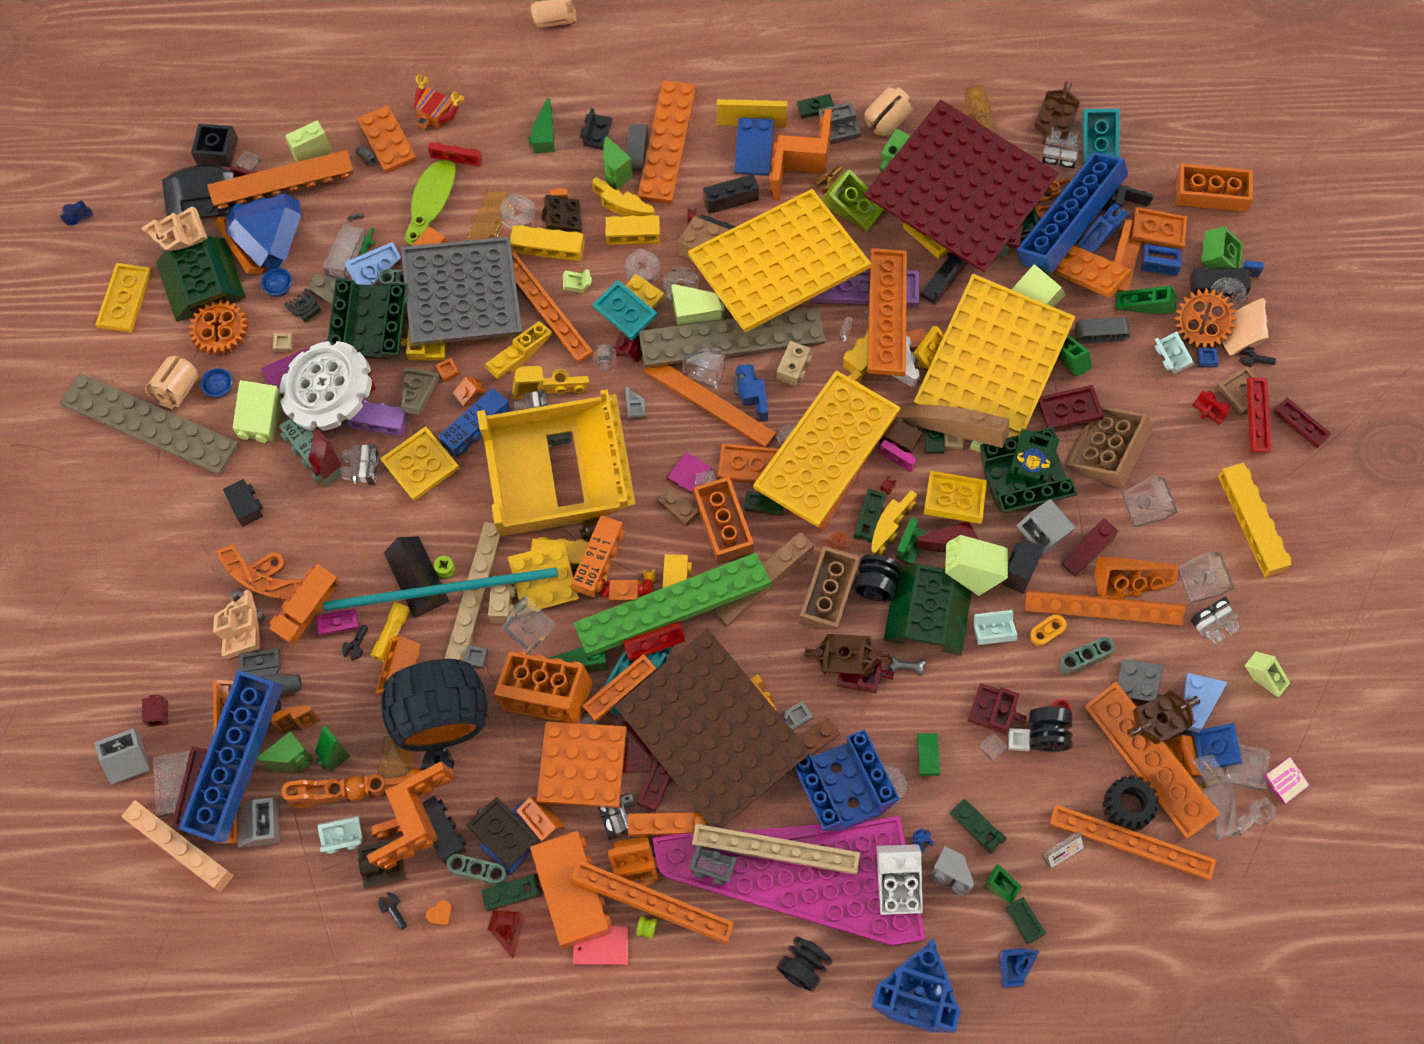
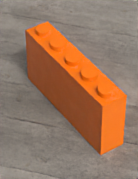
M578 831L530 847L562 950L609 934V927L612 926L609 914L604 915L602 907L606 906L603 895H598L596 891L570 881L578 860L593 865L590 855L586 856L584 848H587L584 836L580 837Z

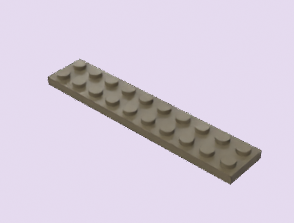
M819 307L784 312L746 333L735 318L641 330L639 332L644 368L787 349L790 341L803 346L825 344L826 342Z
M79 373L60 402L67 409L221 476L239 447V443L235 440Z

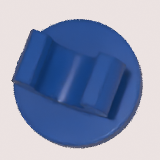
M918 829L913 833L911 841L913 844H918L922 852L925 851L922 846L925 841L930 846L934 845L933 840L929 838L931 835L929 830Z

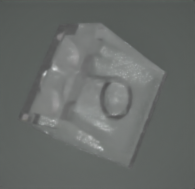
M707 347L684 356L682 359L683 374L693 381L718 389L725 372V353L720 349Z
M1151 476L1122 492L1134 527L1159 522L1178 513L1165 478Z
M1208 551L1179 566L1178 572L1190 603L1218 597L1234 589L1221 553Z
M524 595L511 609L501 628L531 654L557 624L531 599Z

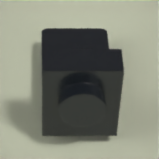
M1120 185L1116 193L1112 195L1110 204L1113 206L1114 203H1117L1122 207L1124 200L1149 206L1154 195L1146 191Z

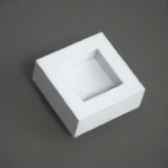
M1010 728L1008 750L1029 751L1030 730Z

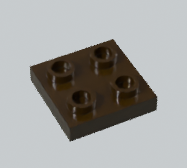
M546 194L544 197L542 222H546L547 229L580 233L582 231L580 201Z
M398 838L357 848L359 855L358 866L363 878L364 889L367 890L407 880L403 859L396 862L397 865L393 868L386 870L369 863L367 858L368 854Z

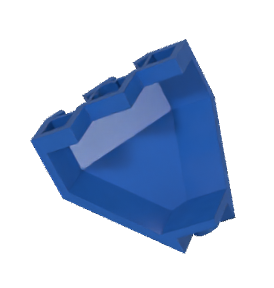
M283 193L269 199L253 200L252 203L236 204L226 217V233L260 267L264 265L271 269L279 268L283 260L286 261L301 217L300 201Z

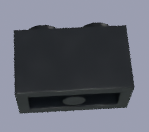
M242 479L223 489L242 527L263 517L260 511L263 509V506L259 499H254L253 495L256 492L251 483L247 485L245 480Z

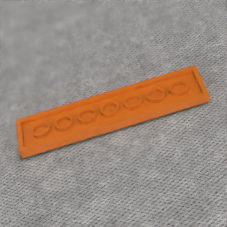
M662 80L637 195L641 200L673 204L696 93V85Z
M871 248L867 374L905 376L907 251Z
M1118 682L1113 683L1084 706L1139 777L1144 778L1143 782L1149 781L1151 789L1155 787L1156 793L1154 795L1159 796V804L1187 839L1221 815L1216 806L1164 741L1154 744L1140 734L1133 738L1129 737L1131 734L1128 735L1127 730L1136 726L1133 710L1137 706Z

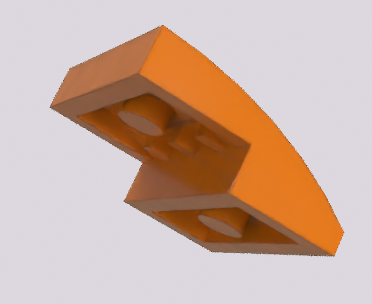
M310 706L286 708L273 713L271 723L281 734L296 725L304 730L321 721Z

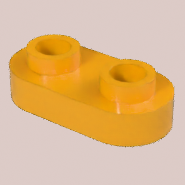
M1052 615L1035 626L1030 633L1031 642L1036 646H1044L1064 632L1066 628L1065 619L1060 615ZM1056 624L1058 629H1054L1052 625ZM1036 635H1042L1043 639H1038Z

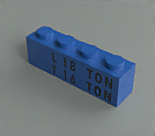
M490 389L438 436L441 444L456 458L460 454H464L471 444L479 441L482 437L477 411L485 410L487 416L509 412V401L496 389Z

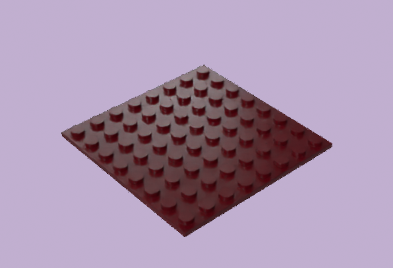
M940 99L863 196L985 273L1057 178L1059 172Z

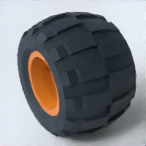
M437 659L417 663L395 672L383 685L381 711L384 725L390 738H393L394 744L401 749L407 751H426V748L436 750L438 747H450L475 737L486 725L485 719L488 703L484 684L479 674L474 670L473 665L458 659Z

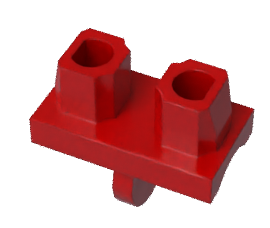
M1210 390L1207 392L1202 391L1192 405L1202 412L1200 416L1202 419L1208 416L1220 425L1230 412V405L1226 402L1219 403L1215 400V394Z

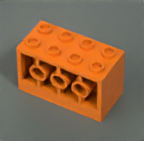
M509 651L493 695L506 712L563 723H580L584 711L582 705L587 702L593 682L584 665L579 662L573 661L569 663L559 658L548 659L538 654L531 656L522 651H517L516 653Z

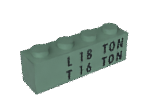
M290 418L279 426L282 431L280 435L286 443L290 442L292 444L291 450L296 456L300 455L302 457L301 463L308 470L311 467L308 457L314 433L311 430L300 427ZM340 468L325 480L320 475L316 477L313 473L311 474L313 479L317 483L321 482L324 487L343 475Z

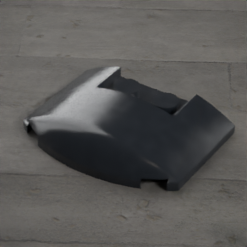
M194 165L179 169L162 179L166 217L172 213L178 215L191 206L197 209L200 218L228 215L236 203L228 204L229 207L225 209L214 208L207 185L234 178L233 171H228L214 165Z

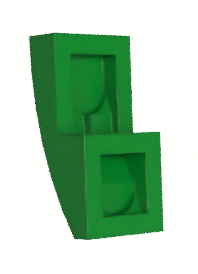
M937 733L917 734L919 776H940Z

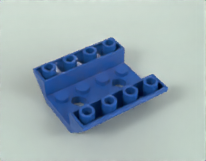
M865 729L848 735L847 742L843 745L813 757L810 754L794 768L823 831H844L881 816L900 800ZM838 765L842 770L839 773H833L831 767ZM850 800H855L859 805L856 808H850L847 803Z

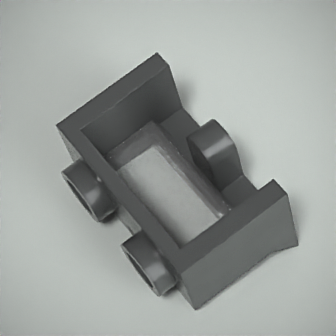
M697 845L689 870L693 871L692 876L700 879H705V876L713 878V883L724 886L725 882L730 884L738 860L735 857L731 858Z

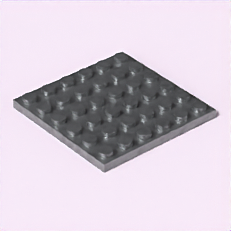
M510 237L401 247L404 282L408 284L406 301L411 346L515 336L522 333Z

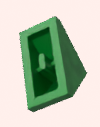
M996 864L983 888L1012 904L1022 886L1006 870Z

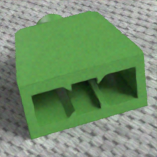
M897 128L895 129L881 153L882 164L879 167L881 172L909 139L910 135Z

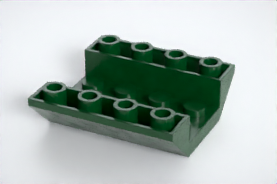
M207 236L208 239L196 245L172 251L165 250L156 262L176 322L194 316L193 307L224 296L229 303L246 298L225 238Z
M335 279L327 341L332 345H335L338 341L350 344L365 358L388 359L399 356L408 284L389 282V286L357 284L354 280Z
M1053 427L1033 431L1057 438ZM1019 435L1008 437L1003 448L985 443L980 444L983 471L994 503L1003 514L1044 504L1049 499L1057 501L1077 496L1072 478H1066L1057 450L1047 482L1043 483L1041 482L1043 474H1041L1039 481L1016 475L1018 467H1015L1013 474L1008 472ZM1031 435L1029 443L1045 447L1047 440Z
M921 564L901 566L898 581L895 582L894 598L890 601L883 641L903 644L905 639L942 646V652L962 655L972 591L947 575L943 568Z

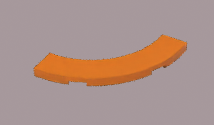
M235 544L216 551L224 568L235 580L247 589L265 597L281 600L289 598L291 600L295 594L293 591L300 582L303 584L307 578L279 580L259 573L245 562Z

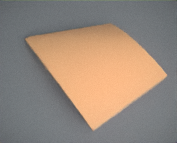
M193 206L178 215L172 213L161 221L153 220L142 227L144 232L148 233L153 240L158 242L167 251L187 248L208 239L197 209Z
M1264 298L1256 300L1232 314V316L1237 317V320L1231 321V323L1236 325L1235 328H1229L1232 331V335L1226 333L1227 341L1222 338L1220 339L1230 356H1235L1248 346L1255 348L1269 338L1268 321L1265 311L1266 300ZM1213 325L1212 328L1217 333V327Z
M245 590L243 597L236 602L232 601L225 609L214 616L213 633L223 640L222 657L226 660L239 656L242 653L260 649L258 617L250 590Z

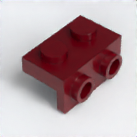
M620 332L612 353L615 356L630 357L634 362H639L642 355L639 335L631 341Z

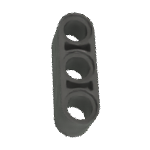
M629 124L626 154L631 158L632 169L644 168L647 124Z
M1125 317L1084 319L1075 323L1077 342L1079 343L1119 342L1128 340L1131 337L1128 319Z

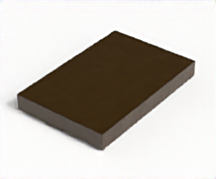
M497 796L466 825L508 869L514 866L530 850L531 846L539 842V839Z

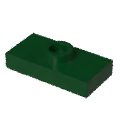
M831 94L797 101L801 119L816 116L819 109L834 106Z
M924 428L925 454H944V433Z
M747 491L744 511L782 516L783 506L762 493Z
M1024 897L1005 907V910L1027 945L1047 934Z

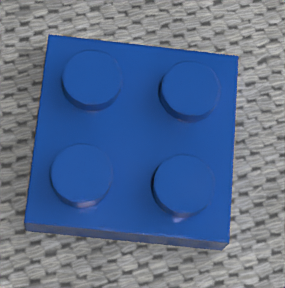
M1234 723L1202 729L1200 733L1193 731L1202 772L1243 764L1236 725Z

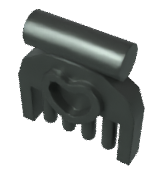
M307 288L304 289L305 293L301 292L305 299L300 295H297L299 300L293 298L297 306L292 301H289L291 306L287 302L285 303L289 311L293 315L301 317L304 322L321 311L320 307L316 305L314 296Z

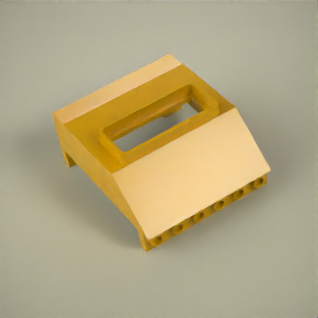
M608 389L601 390V397L489 416L486 415L485 410L477 411L479 429L485 442L494 504L491 506L494 524L500 536L578 524L601 515L608 516L636 504L616 394L609 395ZM573 432L584 503L558 507L547 436Z

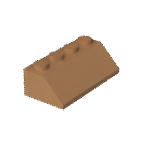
M823 546L800 614L799 624L815 629H838L861 557Z

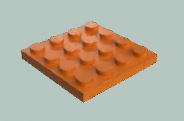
M546 721L537 803L619 808L627 728L625 726Z

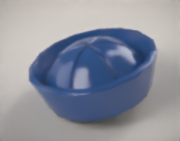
M270 269L261 278L262 289L271 296H284L291 289L292 277L286 269Z
M214 368L203 375L200 386L206 395L213 398H222L232 389L233 379L227 370Z

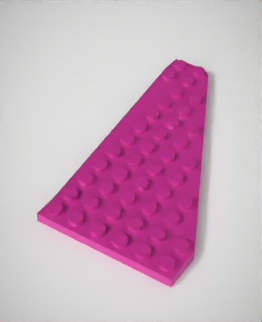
M900 816L866 821L844 831H823L821 825L739 831L859 852L857 875L707 849L731 858L735 857L738 860L730 884L725 882V885L722 886L713 883V878L705 876V879H700L692 876L693 871H690L689 868L696 846H692L694 833L653 838L658 870L669 880L889 946L926 940L921 913L880 914L876 846L906 845ZM700 858L697 866L725 877L729 870L727 866Z

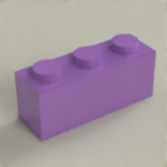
M362 400L363 407L352 419H346L350 428L404 437L409 415L406 412H402L401 406L391 407L383 403L374 404Z

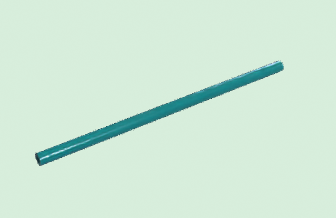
M557 567L325 601L323 602L324 611L554 578L558 577Z

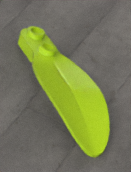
M441 160L435 162L425 170L418 180L411 203L412 219L405 234L408 246H412L428 226L430 227V223L440 214L446 204L456 173L455 164L452 161Z

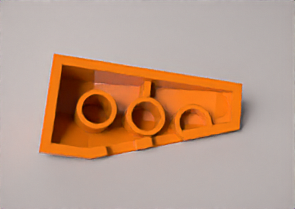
M1097 557L1094 576L1098 597L1125 599L1133 595H1142V592L1148 590L1155 591L1176 584L1179 565L1120 557Z

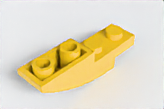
M598 177L592 180L593 191L601 197L602 206L623 217L631 215L655 216L654 208L650 204L641 201L636 194H631L627 191L623 195L619 190L610 187L605 180H600Z
M538 321L514 338L511 346L485 363V368L497 379L507 372L513 373L541 348L551 336L552 331Z
M911 490L900 503L893 499L888 504L877 523L871 546V554L883 555L887 549V544L889 542L893 543L899 536L898 525L905 518L904 514L907 511L911 512L917 505V494Z

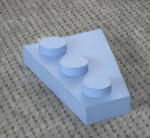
M391 242L345 262L344 265L357 284L374 285L379 280V273L382 270L391 269L401 259V256L394 243Z
M1187 673L1183 697L1188 700L1197 696L1196 700L1200 699V704L1192 707L1195 723L1186 730L1200 733L1227 682Z

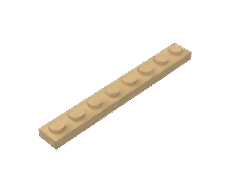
M484 522L468 580L487 578L491 575L502 537L494 523ZM487 587L464 591L445 659L464 661L467 646L471 645Z
M700 824L695 825L692 846L699 845L707 849L857 875L860 856L859 852Z

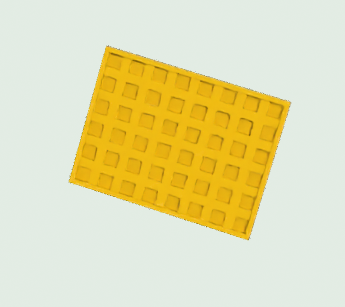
M813 189L688 251L691 260L745 333L871 268V262Z
M972 274L913 404L959 407L1009 419L1008 437L1019 435L1021 428L1026 429L1076 316Z

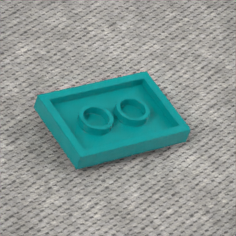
M619 280L592 304L596 311L631 341L658 316L657 312Z

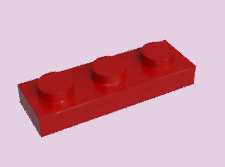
M429 142L428 151L430 158L479 167L482 165L481 152L476 149Z
M678 621L624 640L623 644L628 660L631 661L641 657L643 654L648 655L685 642V637L681 624Z

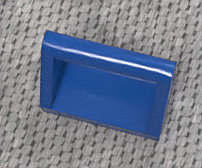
M1144 244L1140 271L1177 277L1181 268V250ZM1149 252L1175 256V260L1149 256Z

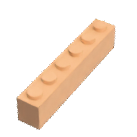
M136 800L121 816L219 892L233 878V874Z

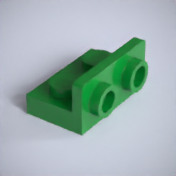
M912 517L909 520L895 559L910 565L915 563L920 550L914 548L915 541L918 537L927 533L925 530L917 527L918 519Z

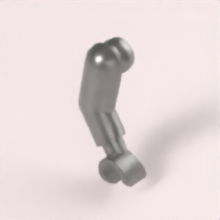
M236 588L235 591L230 592L235 602L245 595L244 590L241 588ZM255 603L259 623L265 619V615L261 609L257 608Z

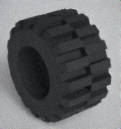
M1130 775L1129 778L1124 776L1120 780L1117 779L1107 790L1103 798L1105 799L1103 807H1106L1104 814L1105 816H1110L1108 821L1110 823L1114 821L1115 825L1131 829L1132 831H1136L1138 828L1140 830L1143 829L1157 815L1156 811L1159 809L1160 804H1157L1159 796L1154 795L1156 793L1155 787L1151 789L1149 781L1143 782L1144 778L1142 777L1135 779V775ZM1121 795H1134L1141 803V812L1130 813L1126 811L1120 801Z

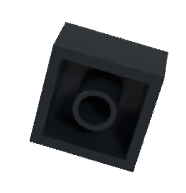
M198 123L191 151L197 165L232 166L238 141L233 126Z
M1022 538L1020 544L1016 543L1008 559V578L1003 581L1002 585L1024 594L1044 547Z

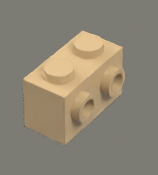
M790 341L777 369L776 380L797 387L799 381L802 382L806 374V371H804L805 367H809L813 357L810 355L811 348Z
M513 584L491 587L488 611L491 623L511 624V616H514L515 611L514 604L512 603L513 598L516 597V587Z

